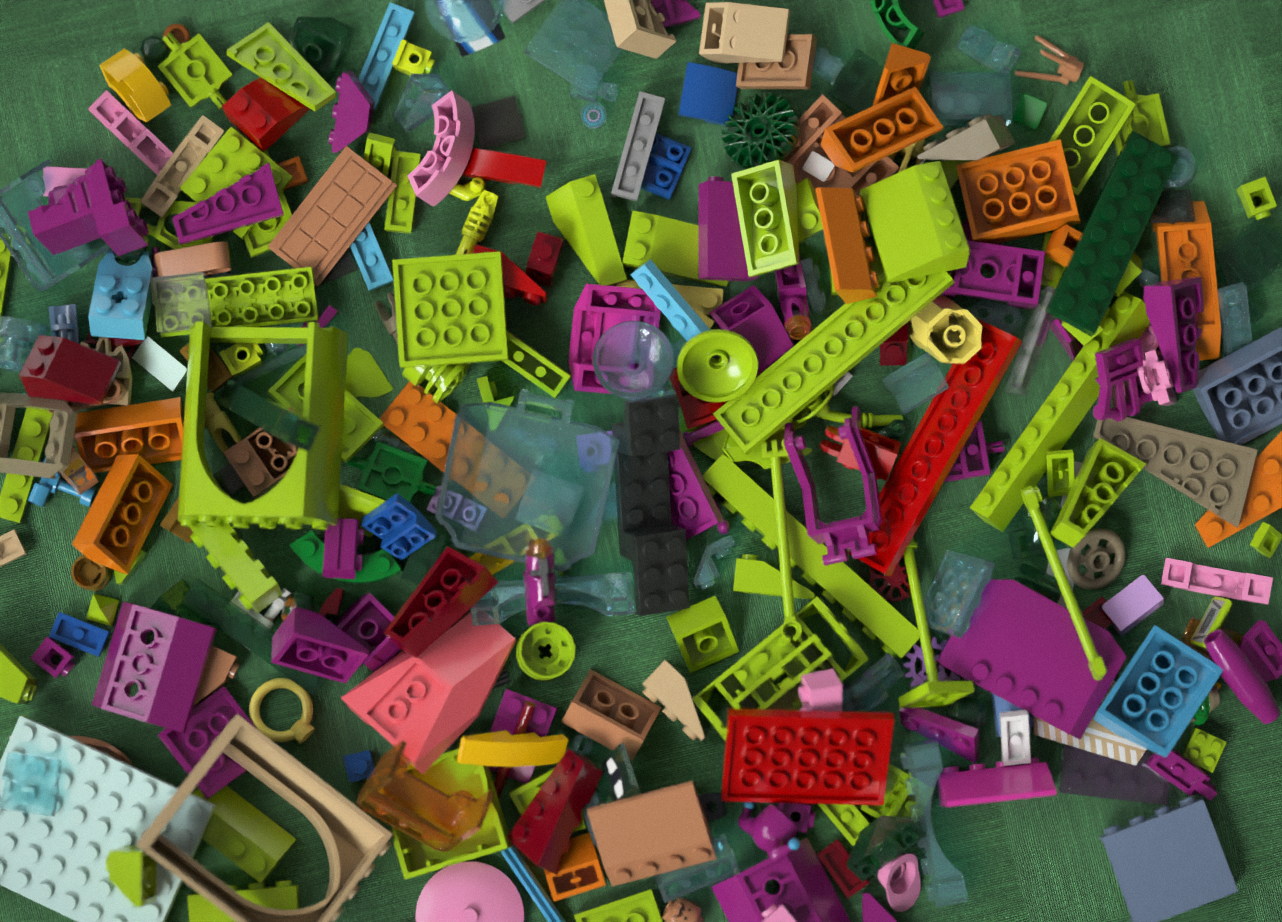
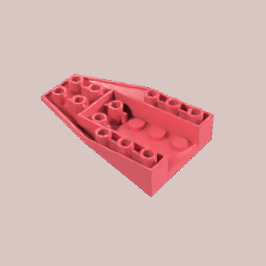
M477 607L459 618L417 658L402 650L342 696L341 699L352 712L367 725L370 724L399 750L409 763L424 774L480 715L517 640L482 609Z

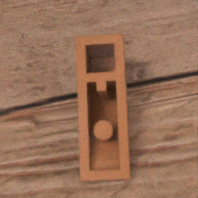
M213 645L211 646L193 708L226 684L229 678L234 679L240 667V664L237 663L239 657Z

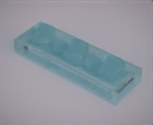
M1243 282L1217 289L1225 357L1252 343L1247 286Z

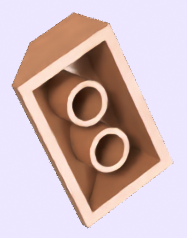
M590 669L561 723L633 761L661 707Z

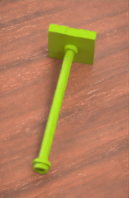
M912 538L904 552V559L928 682L899 697L900 708L946 707L974 692L973 681H939L914 550L918 548V545L914 538Z

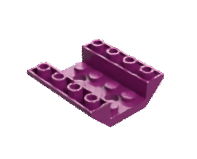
M123 602L92 705L185 733L217 629ZM153 630L155 639L148 645L146 643V635L149 631ZM137 683L139 691L136 696L132 697L130 695V687Z
M807 837L800 840V847L797 850H792L781 861L776 862L767 858L711 886L729 922H760L764 919L762 913L773 904L776 907L782 904L796 922H850ZM770 879H776L780 883V890L775 895H769L765 891V883Z

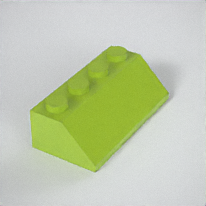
M225 786L208 800L198 788L193 793V795L216 805L202 839L258 882H265L297 839L228 786Z

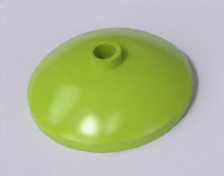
M715 329L697 334L683 346L677 359L678 378L684 389L692 396L708 402H725L739 397L751 387L758 372L757 355L751 343L743 336L729 330ZM714 355H720L717 359L712 358Z

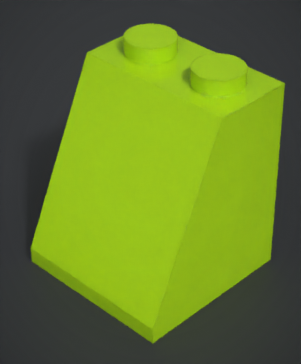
M0 644V697L17 704L27 705L28 701H33L38 686L35 685L37 679Z

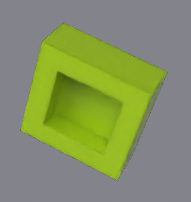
M1262 522L1259 529L1255 532L1250 546L1261 555L1271 559L1282 539V534L1270 524Z

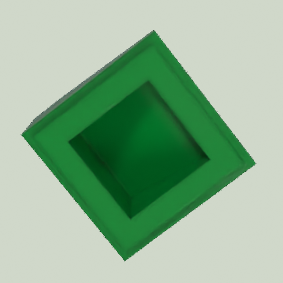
M1023 93L1012 121L1037 130L1048 103Z

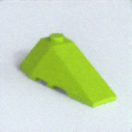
M596 175L570 181L547 195L546 201L553 223L583 261V264L599 285L608 286L626 282V274Z

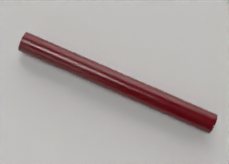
M531 701L525 702L513 735L525 734L536 707L535 703ZM500 766L494 781L498 798L501 796L512 768L510 766Z

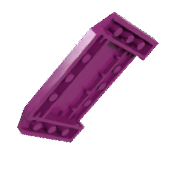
M982 578L937 662L1013 705L1027 710L1028 713L1061 731L1081 739L1126 656L1108 630L1084 618L1099 657L1101 656L1106 668V673L1102 680H1095L1091 674L1088 658L1067 608L1014 579Z

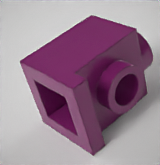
M46 637L31 656L34 662L55 678H60L62 675L67 677L76 665L72 662L75 656L50 637ZM58 654L61 656V662L55 665L52 659Z
M777 803V809L797 827V831L807 832V827L813 828L815 812L810 811V805ZM795 811L799 812L801 816L798 822H793L790 818L791 814Z

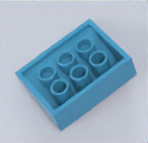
M1154 625L1093 720L1116 735L1166 758L1223 670L1206 657Z

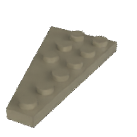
M1129 417L1118 422L1109 418L1097 420L1093 438L1097 440L1102 438L1145 462L1144 470L1238 528L1257 449Z

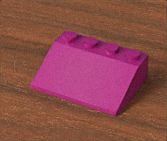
M1039 757L1030 758L1031 763L1023 765L1004 766L1001 761L996 762V768L986 769L985 763L969 765L968 771H959L958 766L942 768L943 773L936 774L939 803L943 807L1057 795L1047 763H1039Z

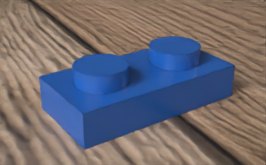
M59 612L49 637L100 657L110 632Z

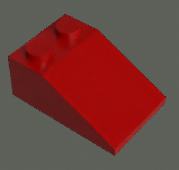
M261 77L242 87L222 106L227 119L263 153L310 110V108Z

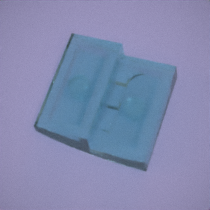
M8 752L2 777L5 784L0 808L7 811L55 817L61 777V760Z

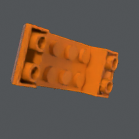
M1187 202L1188 218L1183 216L1182 213L1179 218L1176 214L1169 217L1167 212L1160 216L1158 212H1152L1153 232L1157 233L1161 281L1201 277L1204 308L1203 313L1198 314L1197 328H1201L1202 332L1201 338H1197L1195 351L1199 354V361L1219 359L1221 321L1212 228L1205 202Z

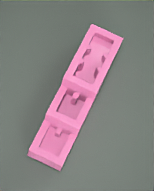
M107 90L88 108L156 175L159 174L173 153Z

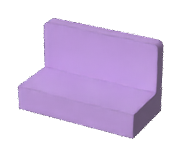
M1141 575L1104 603L1102 610L1114 623V629L1122 637L1164 604V598L1146 576Z

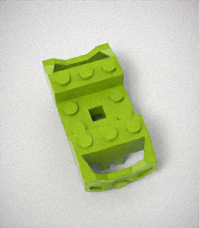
M818 597L814 598L795 614L796 621L802 627L801 637L794 642L793 636L796 634V630L793 627H789L786 630V634L791 637L790 642L785 641L781 636L780 626L692 698L693 703L725 741L727 728H725L707 705L714 688L719 691L732 709L799 710L802 708V702L799 697V687H802V675L833 669L840 682H842L869 660L856 641L848 635L847 629L840 621L837 622L833 613ZM819 613L852 653V657L844 671L832 658V654L823 646L816 634H813L800 618ZM785 672L788 677L778 684L780 688L778 690L769 678L771 677L775 681Z

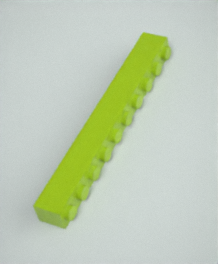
M1123 291L1114 302L1106 317L1104 330L1083 346L970 506V509L985 523L1003 532L1024 503L1020 490L1028 486L1035 487L1046 472V452L1061 451L1099 397L1100 385L1095 380L1098 377L1095 353L1133 338L1139 339L1149 326L1150 321L1146 313V304L1143 300Z
M722 454L702 476L711 495L717 494L724 500L721 503L722 506L731 514L737 512L744 518L741 521L742 524L751 532L757 530L764 537L761 541L771 550L778 549L774 499L728 457ZM786 511L791 568L793 569L797 566L804 572L801 577L812 587L817 584L823 590L821 595L832 605L837 602L843 608L841 613L853 623L857 620L863 626L861 631L872 641L875 638L883 644L881 649L890 658L893 659L896 656L901 659L920 638L918 629L844 562L824 566L822 555L828 554L827 547L823 543L817 544L807 534V529Z

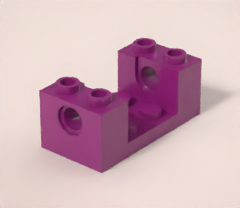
M966 240L970 250L966 268L946 271L955 283L940 294V296L954 299L958 294L1006 301L1007 307L1034 310L1039 300L1045 252ZM982 265H992L995 269V275L992 278L983 277L980 273Z

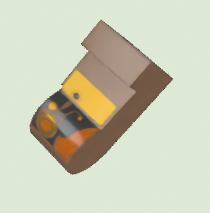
M72 444L69 467L60 472V474L81 495L98 483V480Z

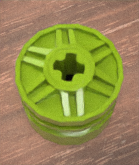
M472 363L405 368L402 376L415 386L421 384L425 379L429 382L424 393L430 395L438 388L432 400L439 404L459 387Z
M542 622L531 626L520 636L516 644L515 657L518 666L527 676L535 680L547 681L561 676L570 668L575 658V644L572 636L564 627L552 622ZM548 646L550 648L548 650L550 657L545 656L541 659L538 647Z

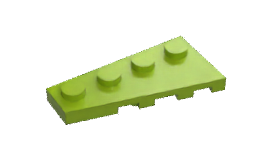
M269 22L227 49L228 57L313 111H317L336 98V91Z

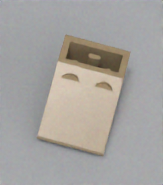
M732 2L706 3L699 55L714 63L784 62L791 10Z
M664 660L644 681L642 686L646 689L642 693L653 703L658 700L665 706L662 712L673 722L678 719L685 725L682 731L693 741L696 738L701 741L705 736L685 678Z

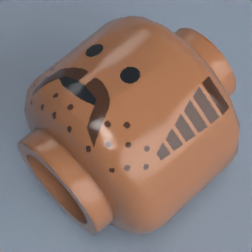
M677 897L675 900L670 899L662 914V919L665 922L704 921V918L700 916L701 907L683 897Z

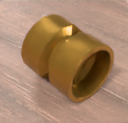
M83 555L74 561L71 568V576L77 586L89 591H98L108 585L111 579V569L89 560Z

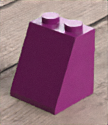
M754 285L709 312L718 329L735 332L751 343L758 360L756 377L794 347L772 304Z

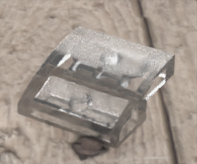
M204 272L150 278L152 304L155 305L158 333L190 330V326H195L197 321H203L212 327Z

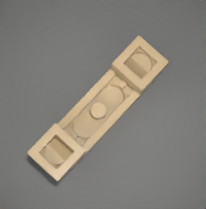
M202 115L156 176L140 202L160 217H163L180 192V187L198 167L206 154L210 152L224 130Z

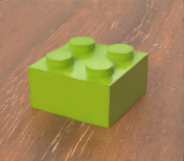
M1193 728L1182 755L1201 769L1213 773L1227 742L1198 728Z

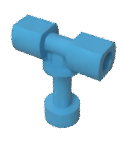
M57 472L55 479L41 477L39 484H34L28 501L45 508L50 494H56L58 490L79 497L80 504L91 507L96 498L98 487L92 486L79 495L71 484L62 480L63 476Z

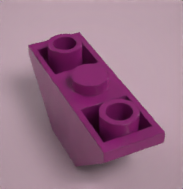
M353 71L343 72L342 77L339 76L336 83V92L340 93L338 103L335 102L332 112V118L336 119L335 129H331L329 135V145H332L331 152L334 153L344 149L372 127L375 102Z

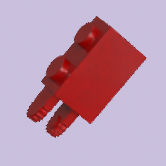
M828 426L825 430L826 436L843 443V445L822 440L819 445L820 450L838 457L837 462L842 463L844 467L860 470L849 440H841L838 428ZM861 427L863 440L876 471V479L887 481L898 455L901 442Z

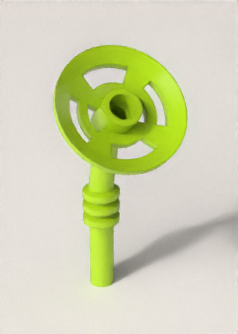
M833 384L795 415L793 419L795 422L801 423L817 416L818 418L822 417L825 420L844 424L846 418H852V414L829 410L828 402L835 390V385ZM861 414L862 428H866V426L872 428V426L903 424L902 415Z

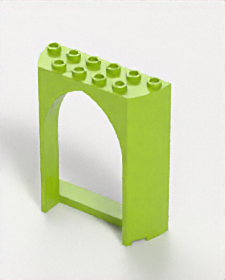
M197 321L195 326H190L177 519L181 526L197 527V523H207V527L222 528L223 523L233 524L235 528H249L250 524H260V528L275 529L276 524L286 525L288 529H302V525H312L313 529L327 530L329 525H337L348 351L347 332L335 327L320 328L319 323L308 322V328L210 327L203 321ZM210 343L307 344L302 434L295 460L285 477L269 493L245 505L236 502L221 489L214 479L205 455L204 425Z

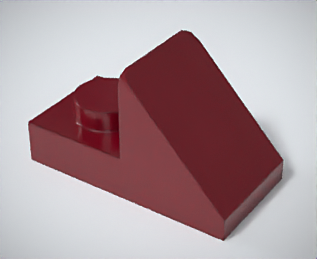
M907 323L879 345L880 366L907 365Z

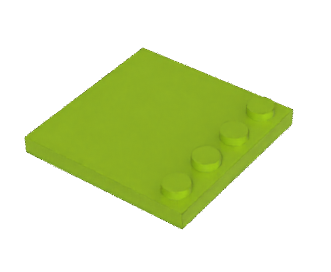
M501 252L392 260L400 368L508 360Z

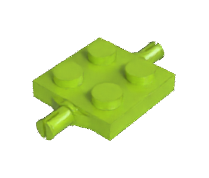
M172 32L168 33L167 35L173 43L166 36L162 40L165 41L172 52L165 61L158 65L160 71L191 109L202 100L208 98L212 99L219 110L222 109V104L217 98L223 105L227 101L220 94L219 89L226 81L233 77L232 73L200 34H197L190 41L180 44Z
M1134 80L1123 82L1126 97L1134 101L1136 105L1114 138L1117 157L1132 130L1162 147L1170 146L1171 143L1159 93L1147 96L1136 95Z

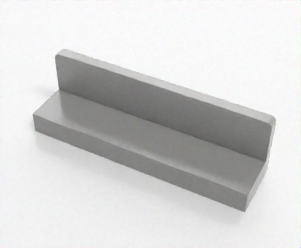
M639 91L610 198L616 199V196L637 202L665 98Z

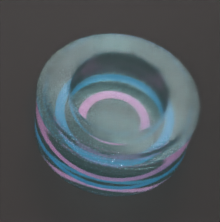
M590 101L582 107L580 118L587 128L597 129L606 122L607 112L601 103Z

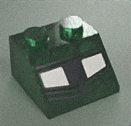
M621 743L598 767L603 771L598 787L601 795L606 794L608 800L603 801L604 804L641 795L625 745Z

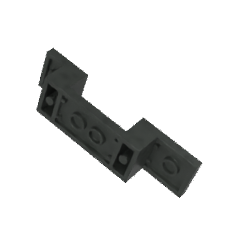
M667 395L624 401L625 422L612 423L619 551L620 556L633 561L636 614L645 616L690 608L686 535L685 529L671 523L667 454L668 451L681 450L678 396Z

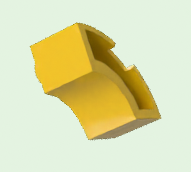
M124 48L99 65L108 86L123 99L133 116L148 122L171 106L167 97L169 95L167 87L161 81H157L145 66L143 58L138 53L132 54Z

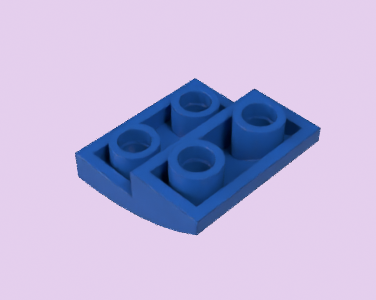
M656 133L641 189L670 200L691 148Z
M399 494L394 495L364 516L361 523L362 527L382 539V549L399 560L404 559L435 538L437 533L428 520Z

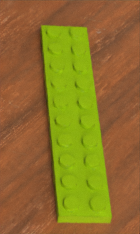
M883 271L878 276L880 287L876 288L877 297L849 304L845 303L756 377L751 387L745 393L729 400L713 415L744 453L749 455L762 442L767 440L955 282L952 277L945 271L888 283Z

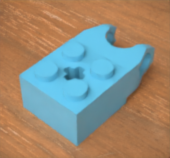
M112 249L107 250L106 255L98 265L88 315L91 336L145 340L154 287L151 252L145 251L137 263L124 266L115 261Z

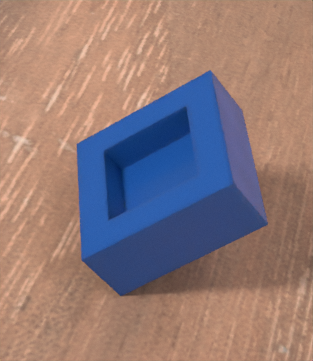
M370 750L343 756L349 783L371 778L376 774Z

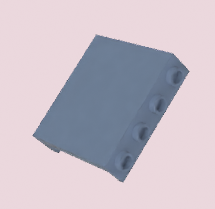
M1194 796L1186 797L1179 800V806L1171 809L1169 805L1154 810L1155 815L1147 818L1144 815L1136 816L1128 820L1129 825L1121 828L1118 824L1110 826L1103 830V835L1098 836L1099 840L1103 842L1131 916L1129 917L1130 922H1159L1238 892L1203 799H1195Z

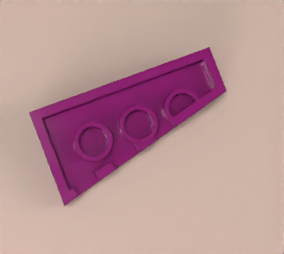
M267 163L256 172L239 179L235 184L218 191L205 201L202 200L174 216L173 222L180 245L284 216L270 164Z

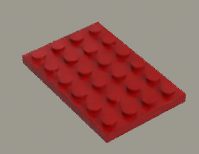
M728 709L721 801L884 805L894 723L893 713Z

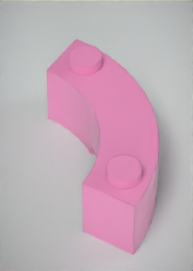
M450 91L431 105L435 118L434 134L437 135L432 151L427 152L421 163L407 175L416 196L433 207L445 198L456 185L467 166L473 148L475 130L473 112L470 103L454 91Z

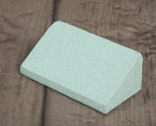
M148 336L143 340L132 357L172 392L187 376V368Z

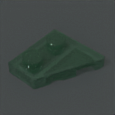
M856 49L828 91V95L856 113L872 107L876 95L879 62Z

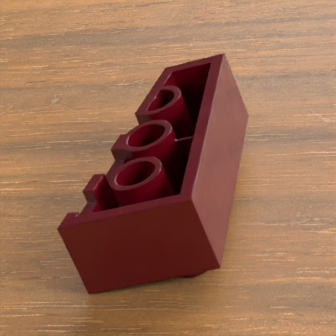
M447 546L389 624L384 634L398 648L417 658L499 582L486 567Z
M568 749L508 834L507 839L538 867L557 875L561 867L558 865L563 852L567 853L571 845L568 842L574 827H579L582 820V809L585 804H589L603 771L588 758Z

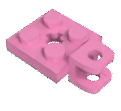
M1158 350L1146 352L1143 366L1138 368L1144 392L1146 394L1151 393L1153 400L1158 401L1159 405L1169 406L1176 404L1177 401L1173 390L1174 385L1167 361L1164 360L1162 352Z

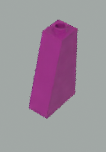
M708 177L707 181L699 184L698 279L749 282L758 279V276L749 277L733 182L724 181V177Z

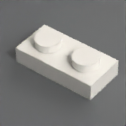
M1027 710L1000 712L1003 765L1031 763Z

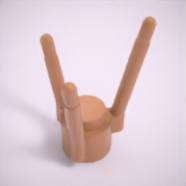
M1037 35L1035 36L1036 41L1059 55H1054L1045 50L1040 51L1041 55L1059 63L1057 72L1061 76L1026 71H1015L1014 73L1020 77L1056 81L1067 85L1069 80L1077 82L1084 63Z

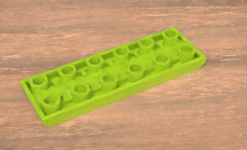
M312 266L154 284L161 337L190 334V326H195L197 321H203L210 327H260L319 320Z

